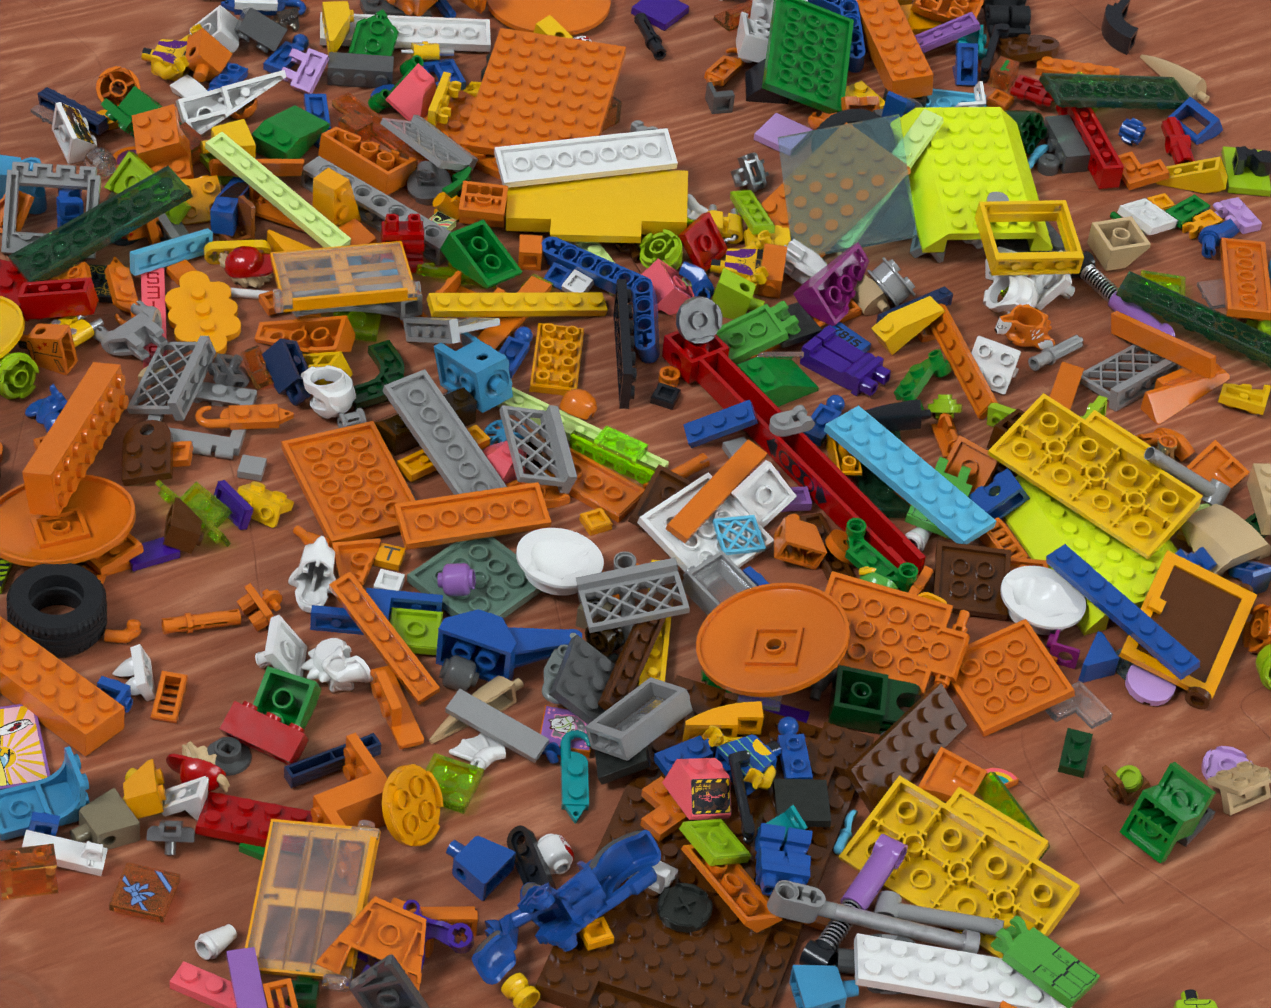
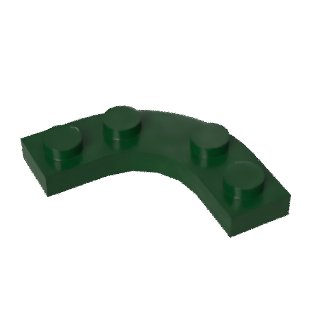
M390 340L368 346V354L378 367L380 373L376 378L354 386L356 399L353 401L352 406L355 410L388 401V398L383 393L384 385L404 378L403 359Z

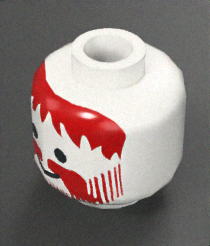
M547 834L538 840V848L550 873L563 874L567 872L574 860V852L567 840L562 835Z

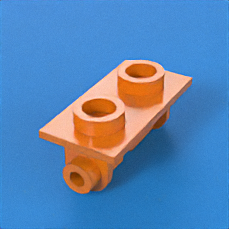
M942 413L939 416L938 423L931 424L943 458L948 457L959 437L954 422H952V416L948 413Z

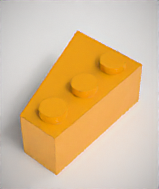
M330 168L325 169L313 178L312 206L338 228L354 218L362 222L348 178Z

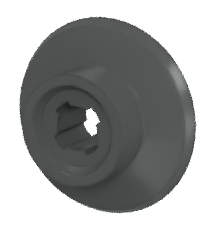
M233 737L220 738L207 747L208 755H217L215 765L223 769L227 776L243 772L249 767L252 760L250 749Z

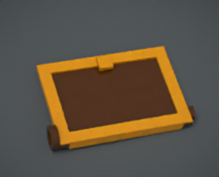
M1167 550L1140 609L1200 660V668L1180 680L1130 635L1127 636L1119 657L1187 690L1185 695L1186 702L1193 708L1206 709L1214 697L1257 594L1253 593V588L1249 584L1241 583L1237 585Z

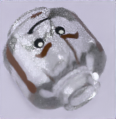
M102 147L91 149L84 158V166L97 167V175L101 176V180L110 178L117 169V162L114 156Z

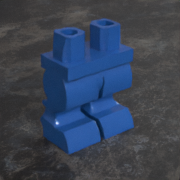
M58 188V197H56L58 233L84 236L82 190Z
M761 823L755 837V851L757 852L755 859H757L755 884L761 886L762 895L771 896L776 884L781 880L807 885L810 878L811 856L806 854L811 844L813 831L789 827L785 835L786 827Z

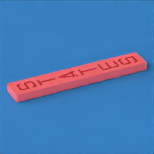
M159 268L141 274L142 302L148 307L154 306L159 309L162 317V329L164 331L162 336L167 339L164 268ZM152 342L144 347L150 356L143 360V369L149 365L158 347ZM165 350L163 357L167 355V350Z

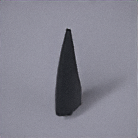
M920 399L902 401L865 410L887 430L891 431L921 429V420L931 419L930 409L921 410Z

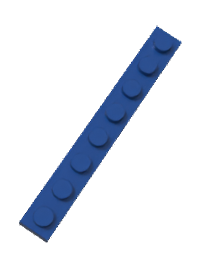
M1066 544L1046 556V563L1180 680L1200 668V660Z

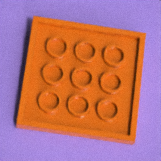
M1027 619L968 644L956 682L950 681L949 684L983 737L1075 696L1074 688Z

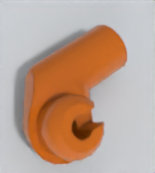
M136 619L128 620L127 628L123 630L106 629L104 642L124 644L138 637L142 631L140 629V621Z

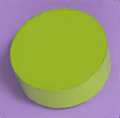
M1126 765L1117 771L1116 775L1123 782L1127 793L1135 792L1142 786L1143 778L1137 767Z

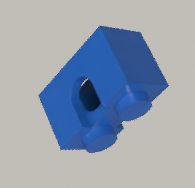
M1008 468L995 475L991 484L986 487L980 486L969 495L973 502L994 519L997 517L1002 519L1030 499Z

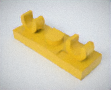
M443 72L428 109V122L435 127L437 122L448 124V117L451 116V108L448 107L450 97L458 98V93L461 91V82H450L451 73Z

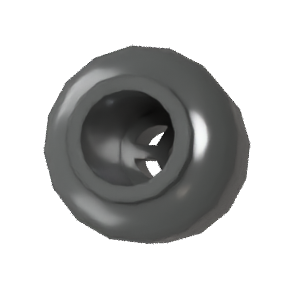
M454 655L450 659H445L439 678L442 679L443 686L455 691L462 689L466 692L470 686L475 687L479 673L475 672L476 664L474 661Z

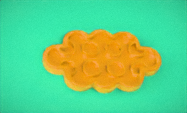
M186 272L179 279L180 287L171 289L165 296L166 308L169 311L168 323L174 328L176 342H197L200 336H209L216 355L217 353L225 354L227 351V341L236 339L241 333V322L237 318L238 305L232 300L231 288L223 282H210L208 276L203 272Z

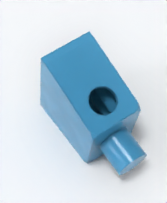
M792 965L789 984L797 1008H845L848 997H857L859 995V987L855 985V980L842 981L836 966Z

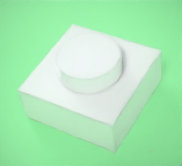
M574 269L561 287L564 292H588L594 285V281L592 278Z
M380 569L373 588L401 591L405 582V574Z

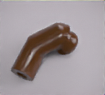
M614 243L619 252L631 255L635 263L641 262V250L637 243Z

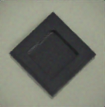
M658 383L651 396L650 403L673 410L680 397L681 389Z

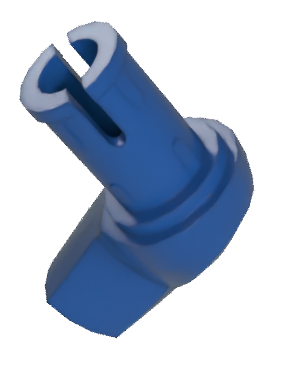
M1231 219L1218 225L1206 226L1201 230L1198 240L1202 244V255L1205 258H1212L1211 251L1212 255L1215 256V247L1220 246L1221 238H1232L1240 232Z
M685 261L681 266L679 275L691 282L694 296L710 299L714 294V287L703 268Z

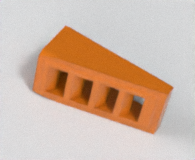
M999 517L995 518L996 524L993 529L978 537L987 547L1011 550V553H1015L1011 557L1028 558L1027 553Z
M168 671L161 672L150 719L177 724L188 685V675ZM165 687H177L179 690L167 689ZM163 694L175 695L177 698L166 697ZM161 701L175 704V707L162 705ZM159 709L171 711L173 715L158 713Z

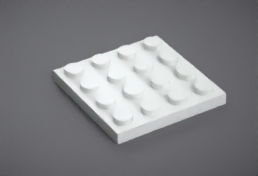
M709 472L640 516L637 522L671 558H676L678 566L684 572L691 566L697 567L707 556L711 554L714 556L722 551L712 523L713 519L750 515L730 495L686 543L666 530L667 524L713 477ZM750 522L747 527L755 531L753 523ZM735 523L731 527L737 532H739L742 529ZM758 524L765 547L768 549L773 545L774 539ZM718 525L720 533L723 534L726 529ZM744 530L742 533V535H744L748 539L752 536V534L746 530ZM728 532L726 535L728 538L734 540L736 537V535H734L731 532ZM755 536L752 541L760 545L758 538ZM739 538L736 543L744 547L747 542ZM723 539L725 547L728 548L730 543ZM762 552L727 556L740 568ZM715 572L700 583L706 589H709L721 581L722 578Z

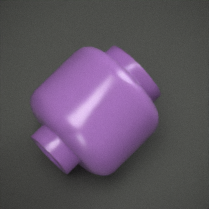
M467 563L446 564L443 567L442 573H438V587L443 588L446 596H467L470 594L471 589H475V570L471 569Z

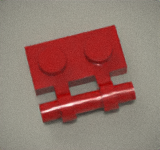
M1020 74L1015 81L1014 87L1011 88L1010 95L1016 96L1021 101L1025 99L1034 102L1035 105L1040 107L1042 105L1051 107L1052 101L1057 97L1060 87Z

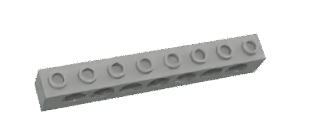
M320 156L303 166L301 186L313 192V178L327 168L348 178L361 221L380 232L381 222L385 221L387 214L399 215V221H408V215L419 214ZM420 214L424 226L423 257L440 266L447 260L440 248L451 231Z

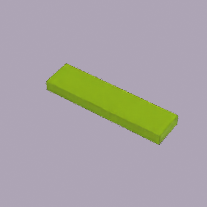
M752 190L730 192V200L753 235L759 234L763 230L775 233V225Z

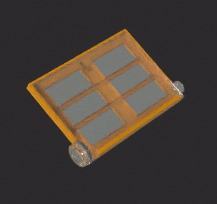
M402 241L270 252V260L278 288L273 289L275 313L417 300V295H421L420 281H413Z
M271 819L245 948L255 947L261 974L312 977L313 979H321L322 986L328 990L337 992L350 990L358 956L357 950L350 949L339 975L315 965V962L368 903L381 834L380 830L375 828V823L368 820H360L358 827Z

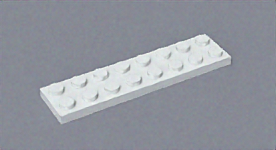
M320 12V45H326L322 12ZM354 14V22L350 23V32L341 46L350 47L357 22L373 15ZM387 15V18L399 32L394 49H411V43L428 41V43H438L439 47H452L454 51L490 52V19Z
M668 128L501 146L494 149L502 185H506L508 188L677 169L678 165Z
M858 933L854 939L855 985L989 1008H999L1002 1000L1017 1008H1067L1005 963L1002 958Z

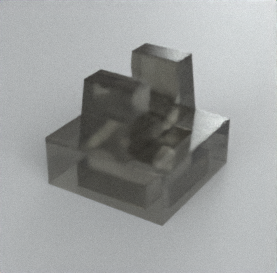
M297 7L276 12L273 18L274 22L286 29V25H290L294 32L300 28Z

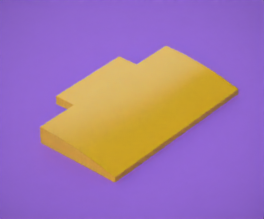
M660 170L508 188L506 231L550 232V237H557L569 242L641 243V234L648 235L652 232L654 235L663 232V229L670 230L675 235H679L687 228L688 171Z
M1044 393L988 450L989 456L1146 559H1149L1190 518L1199 508L1203 495L1147 461L1144 458V453L1151 446L1096 410L1086 419H1083Z
M900 775L839 855V860L860 872L872 854L877 839L881 834H885L908 845L903 862L898 869L892 871L883 885L887 890L899 894L903 900L911 905L1004 920V929L1011 926L1010 920L1017 915L1025 921L1029 931L1034 927L1047 937L1080 894L1079 884L1039 861V858L1049 846V841L960 787L957 788L949 801L944 803ZM950 928L954 932L962 934V932L964 931ZM980 933L979 947L994 957L1003 958L1004 954L994 950L990 945L998 937Z

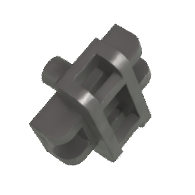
M756 152L737 158L740 168L730 171L735 187L746 185L747 189L752 190V192L766 188L767 181L765 177L769 176V173L765 172L763 163H765L764 159L759 160ZM752 167H754L755 172L757 174L756 176L754 175Z
M217 353L214 362L210 363L208 367V372L214 376L213 380L216 384L245 388L251 380L245 368L240 367L243 358L237 354L233 357V355Z
M162 820L159 826H151L147 830V841H165L164 854L176 855V842H194L195 830L191 827H183V821ZM171 826L176 827V830H166V828Z

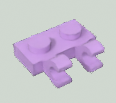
M292 48L289 57L292 58V62L300 64L297 72L283 67L282 70H285L286 78L283 81L291 83L290 86L294 90L305 94H312L330 58L328 55L308 48L306 53Z
M1239 197L1213 204V207L1216 209L1215 213L1221 218L1225 217V220L1231 219L1242 234L1261 229L1262 222Z

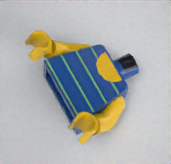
M710 725L703 736L709 739L708 743L711 747H717L715 758L722 763L723 768L730 776V782L733 784L728 755L746 750L751 754L750 764L747 767H741L747 796L757 788H770L776 775V756L781 754L780 745L774 740L764 744L756 735L752 734L746 737H726L719 728Z

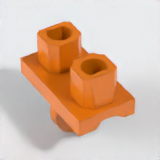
M249 583L244 587L247 594L236 602L245 615L256 608L258 609L257 612L248 617L258 632L270 624V619L274 616L271 610L279 611L283 598L278 590L269 591L268 589L262 592L263 597L261 598L252 584Z

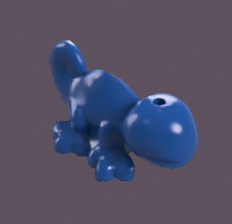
M54 384L50 386V396L31 403L25 410L27 417L36 416V421L44 425L47 433L67 403L63 394L58 391Z

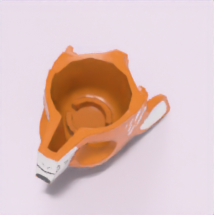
M1019 304L1011 313L1000 316L994 329L996 334L1005 335L1016 346L1035 347L1040 350L1055 346L1054 339L1048 335V331L1052 329L1048 315L1031 307L1029 304Z

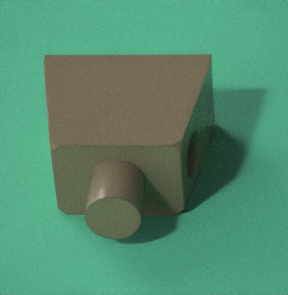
M113 788L79 810V826L71 829L69 833L74 841L83 843L89 840L92 843L103 844V847L109 850L139 841L140 822L116 789Z

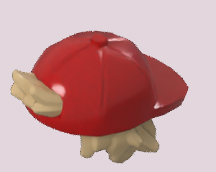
M241 246L233 249L229 254L220 253V266L232 278L233 283L238 282L244 288H247L248 285L260 288L264 285V282H270V278L273 277L271 275L273 268L270 254L260 253L256 247Z
M190 741L187 745H182V755L169 754L167 756L166 763L173 771L180 774L182 784L206 776L209 778L208 792L218 788L223 789L225 793L228 791L230 784L226 778L227 775L223 769L215 765L217 755H208L207 747L200 746L197 748Z

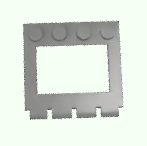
M13 162L12 170H7L1 253L27 255L32 241L54 246L52 257L95 259L101 176L97 175V167L80 166L79 174H76L75 165L57 164L56 173H53V164L34 163L33 171H30V163ZM19 186L87 190L84 236L17 232Z
M165 376V377H163V378L161 379V382H163V381H165L166 379L170 378V376ZM177 382L167 387L166 389L169 391L170 389L174 388ZM202 382L193 402L208 401L212 405L220 407L224 405H255L257 390ZM162 390V391L156 393L155 398L158 397V396H160L161 394H163V393H165V392ZM169 399L160 403L158 406H167ZM149 414L147 420L162 422L164 414ZM169 428L173 436V442H192L194 447L192 454L211 456L212 452H215V457L230 460L233 459L234 455L239 456L247 429L232 430L230 437ZM148 430L143 435H149L153 430Z

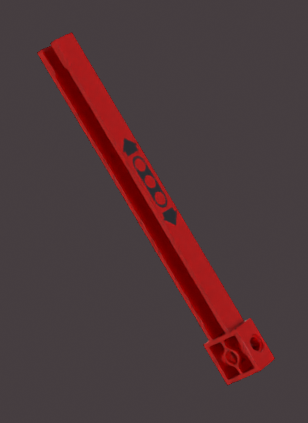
M678 330L664 336L662 357L671 366L680 371V376L688 384L697 381L723 409L747 400L752 402L758 424L747 427L744 430L799 487H808L811 499L842 531L846 532L847 522L851 518L864 520L866 523L864 540L896 568H899L903 563L914 564L918 568L917 578L923 570L926 556L803 432L784 437L776 436L770 432V418L782 411L728 357L730 348L716 334L713 340L704 344L693 343L684 339Z

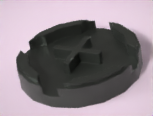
M678 883L675 887H667L662 891L658 899L657 913L660 920L667 927L675 931L688 933L698 931L707 925L711 919L713 904L702 888L694 884Z

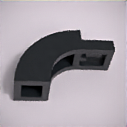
M1120 0L1114 6L1110 4L1106 6L1101 31L1104 39L1110 46L1127 55L1135 44L1138 28L1124 20L1127 16L1130 0Z

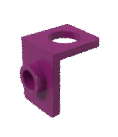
M1061 629L1056 630L1055 634L1050 633L1046 648H1050V655L1058 658V665L1075 669L1080 650L1057 643ZM1068 652L1073 658L1071 660H1063L1060 658L1059 653Z

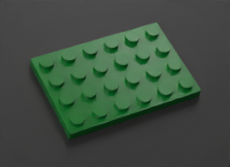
M774 0L762 88L828 114L842 111L841 98L845 97L854 20L804 0Z

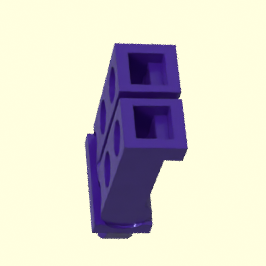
M830 325L802 346L801 365L851 390V394L856 397L861 392L871 397L878 388V382L885 385L890 380L891 371L883 367L884 359L882 357H875L871 353H864L835 335L836 329Z

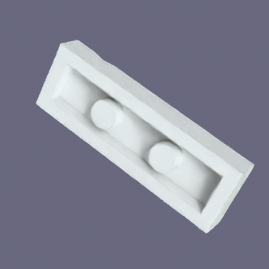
M26 830L19 858L101 876L108 848H104L103 844L100 845L90 841L82 843Z

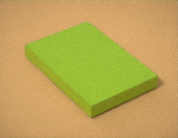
M1223 146L1221 153L1228 175L1227 193L1270 197L1271 184L1269 175L1256 176L1247 166H1245L1242 174L1234 175L1232 160L1236 148Z

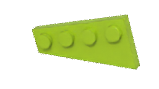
M128 151L104 186V188L130 199L128 190L137 187L142 195L146 194L150 203V209H162L173 224L179 225L191 209V206L131 151Z

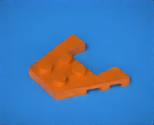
M374 896L316 960L315 965L339 975L351 948L380 961L386 956L393 954L419 991L427 919Z

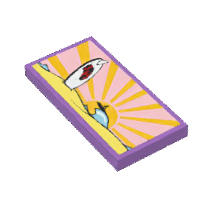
M21 704L0 707V790L49 777L50 771L38 717Z

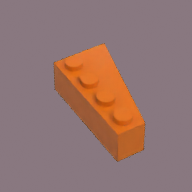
M334 127L321 134L318 156L386 195L406 186L409 176L416 170L417 159L413 157L408 159L400 157V152L393 149L390 152L380 148V144L373 141L363 142L361 141V136L339 127Z

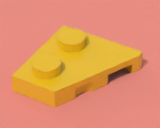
M1223 383L1218 403H1222L1230 408L1243 409L1251 414L1263 415L1271 386L1264 385L1262 390L1252 389L1251 384L1236 385Z

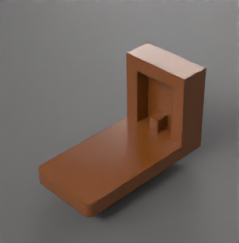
M238 196V226L234 236L219 234L220 241L255 240L256 208L253 202L249 201L245 196Z
M1107 765L1102 767L1105 775L1103 781L1109 787L1107 791L1116 801L1121 799L1126 806L1135 800L1144 789L1150 787L1149 781L1142 775V786L1135 792L1127 793L1121 779Z

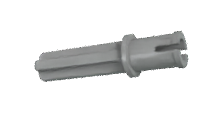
M1074 335L1051 348H1044L1041 353L1029 358V367L1037 371L1046 365H1053L1059 358L1083 346V338Z

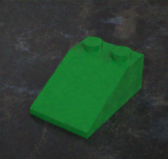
M294 105L264 120L251 135L256 144V152L268 159H300L321 137V134L330 127V123Z
M484 219L449 233L440 248L454 268L486 289L519 276L523 272Z
M755 357L737 365L777 407L817 392L819 389L792 359Z
M267 666L253 705L258 707L257 711L264 715L270 712L280 717V722L289 726L290 723H294L305 729L314 712L322 689L316 681Z

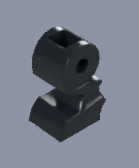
M1246 146L1236 147L1232 160L1234 175L1242 174L1245 166L1249 167L1256 176L1270 175L1271 152L1267 150L1257 152L1255 148L1248 149Z

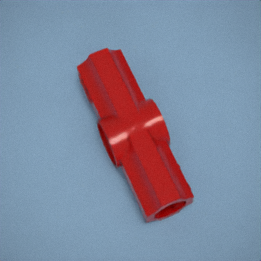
M1168 117V119L1162 121L1161 128L1165 136V151L1167 154L1172 155L1175 165L1195 161L1191 152L1190 135L1184 134L1180 121L1176 117Z

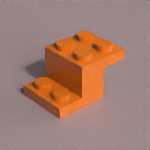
M175 104L132 115L136 154L168 185H172L173 181L178 179H194L189 140L180 128L178 110Z
M463 181L458 210L459 223L471 225L484 219L490 227L504 228L508 186Z

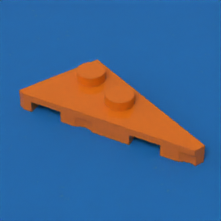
M380 538L333 542L332 549L335 551V566L338 578L351 571L363 587L379 550Z

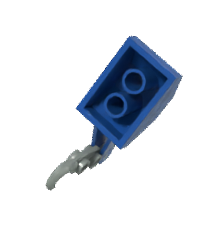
M477 609L444 618L438 628L436 664L442 666L446 658L450 659L452 656L458 655L475 662V672L479 673V679L489 682L497 676H503L512 681L514 668L549 658L543 673L544 684L542 686V694L547 701L561 704L550 696L549 693L571 638L576 635L582 638V633L577 629L508 627L502 617Z

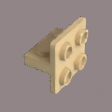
M1249 761L1240 762L1236 767L1229 770L1218 771L1215 776L1207 779L1208 785L1220 789L1223 811L1228 815L1235 814L1271 798L1269 783H1271V770L1267 767L1254 765Z

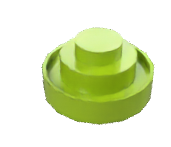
M938 394V399H933V403L927 404V409L935 412V418H939L942 413H948L954 418V413L962 412V404H957V399H952V394Z

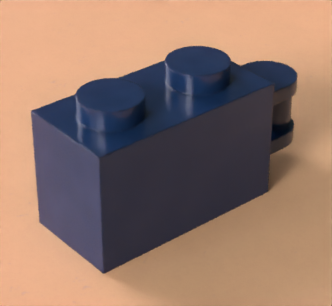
M280 338L262 356L278 394L287 395L293 405L299 406L311 396L305 390L301 373L306 371L308 366L297 341Z

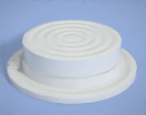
M543 528L534 530L526 534L519 541L516 550L517 562L524 571L528 581L537 589L553 595L578 593L576 577L601 573L603 570L604 560L599 548L587 537L567 529Z
M1041 566L1019 567L1010 571L1004 577L1001 584V597L1008 608V614L1015 623L1027 619L1036 634L1050 635V633L1055 634L1056 630L1061 629L1063 631L1066 628L1072 627L1082 619L1086 610L1084 595L1053 569Z

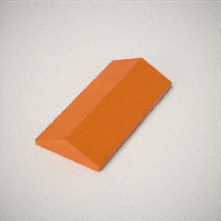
M212 159L208 162L211 176H238L218 159ZM256 159L275 176L302 175L304 159Z
M692 844L683 845L681 850L746 927L758 933L782 921V917L775 916L768 910L767 902L769 898L766 895H762L760 887L755 884L754 880L739 863L709 866Z

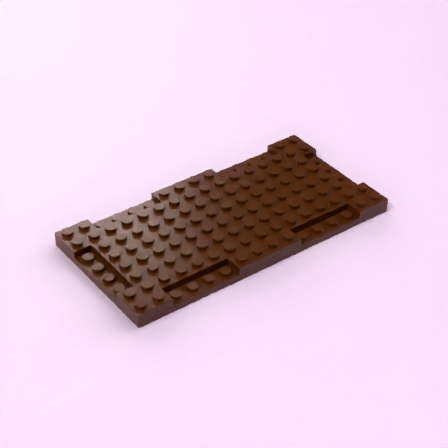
M676 676L673 685L687 689L693 711L648 745L651 767L634 773L630 784L626 786L595 855L611 841L633 831L645 830L640 826L641 818L655 810V808L641 796L642 789L661 776L665 779V775L654 762V754L683 742L685 721L710 709L741 702L725 698L726 690L682 676ZM763 710L764 718L761 735H752H756L764 744L773 740L777 742L778 735H781L778 731V723L785 716ZM796 720L799 725L797 734H804L813 775L812 779L827 781L831 825L830 827H808L806 829L813 831L811 844L806 854L811 856L810 878L807 885L819 888L856 792L845 770L873 744L874 737L828 722H824L823 727L820 728ZM737 734V737H746L751 734ZM780 755L776 756V775L774 779H784ZM730 782L731 816L729 819L722 820L751 854L747 863L739 864L755 882L757 875V859H755L757 853L755 851L757 828L760 827L761 823H767L776 817L773 786L771 784L768 789L757 788L747 796L750 814L753 816L755 833L754 841L751 844H746L742 837L741 819L734 785ZM678 828L660 842L655 839L661 851L660 861L678 869V875L669 888L675 887L678 883H688L702 888L707 893V897L713 904L711 919L707 925L698 931L688 933L675 931L667 927L660 920L657 913L660 894L646 888L640 894L631 895L619 905L600 916H604L614 936L613 944L588 951L578 932L576 934L578 944L572 950L563 951L562 948L553 946L535 987L540 993L539 1000L563 1008H772L804 923L783 918L782 921L758 933L746 927L681 850L683 845H690L691 843ZM627 878L618 888L623 886L629 878Z

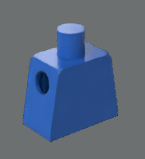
M475 836L466 846L453 840L449 844L446 854L454 858L453 876L476 897L484 901L514 870L516 852L483 837Z

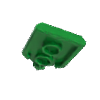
M383 9L376 12L375 15L357 22L348 53L393 55L399 32L387 18V14Z

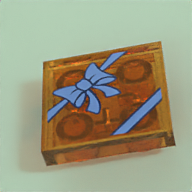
M127 862L109 903V910L163 923L179 885L180 874Z

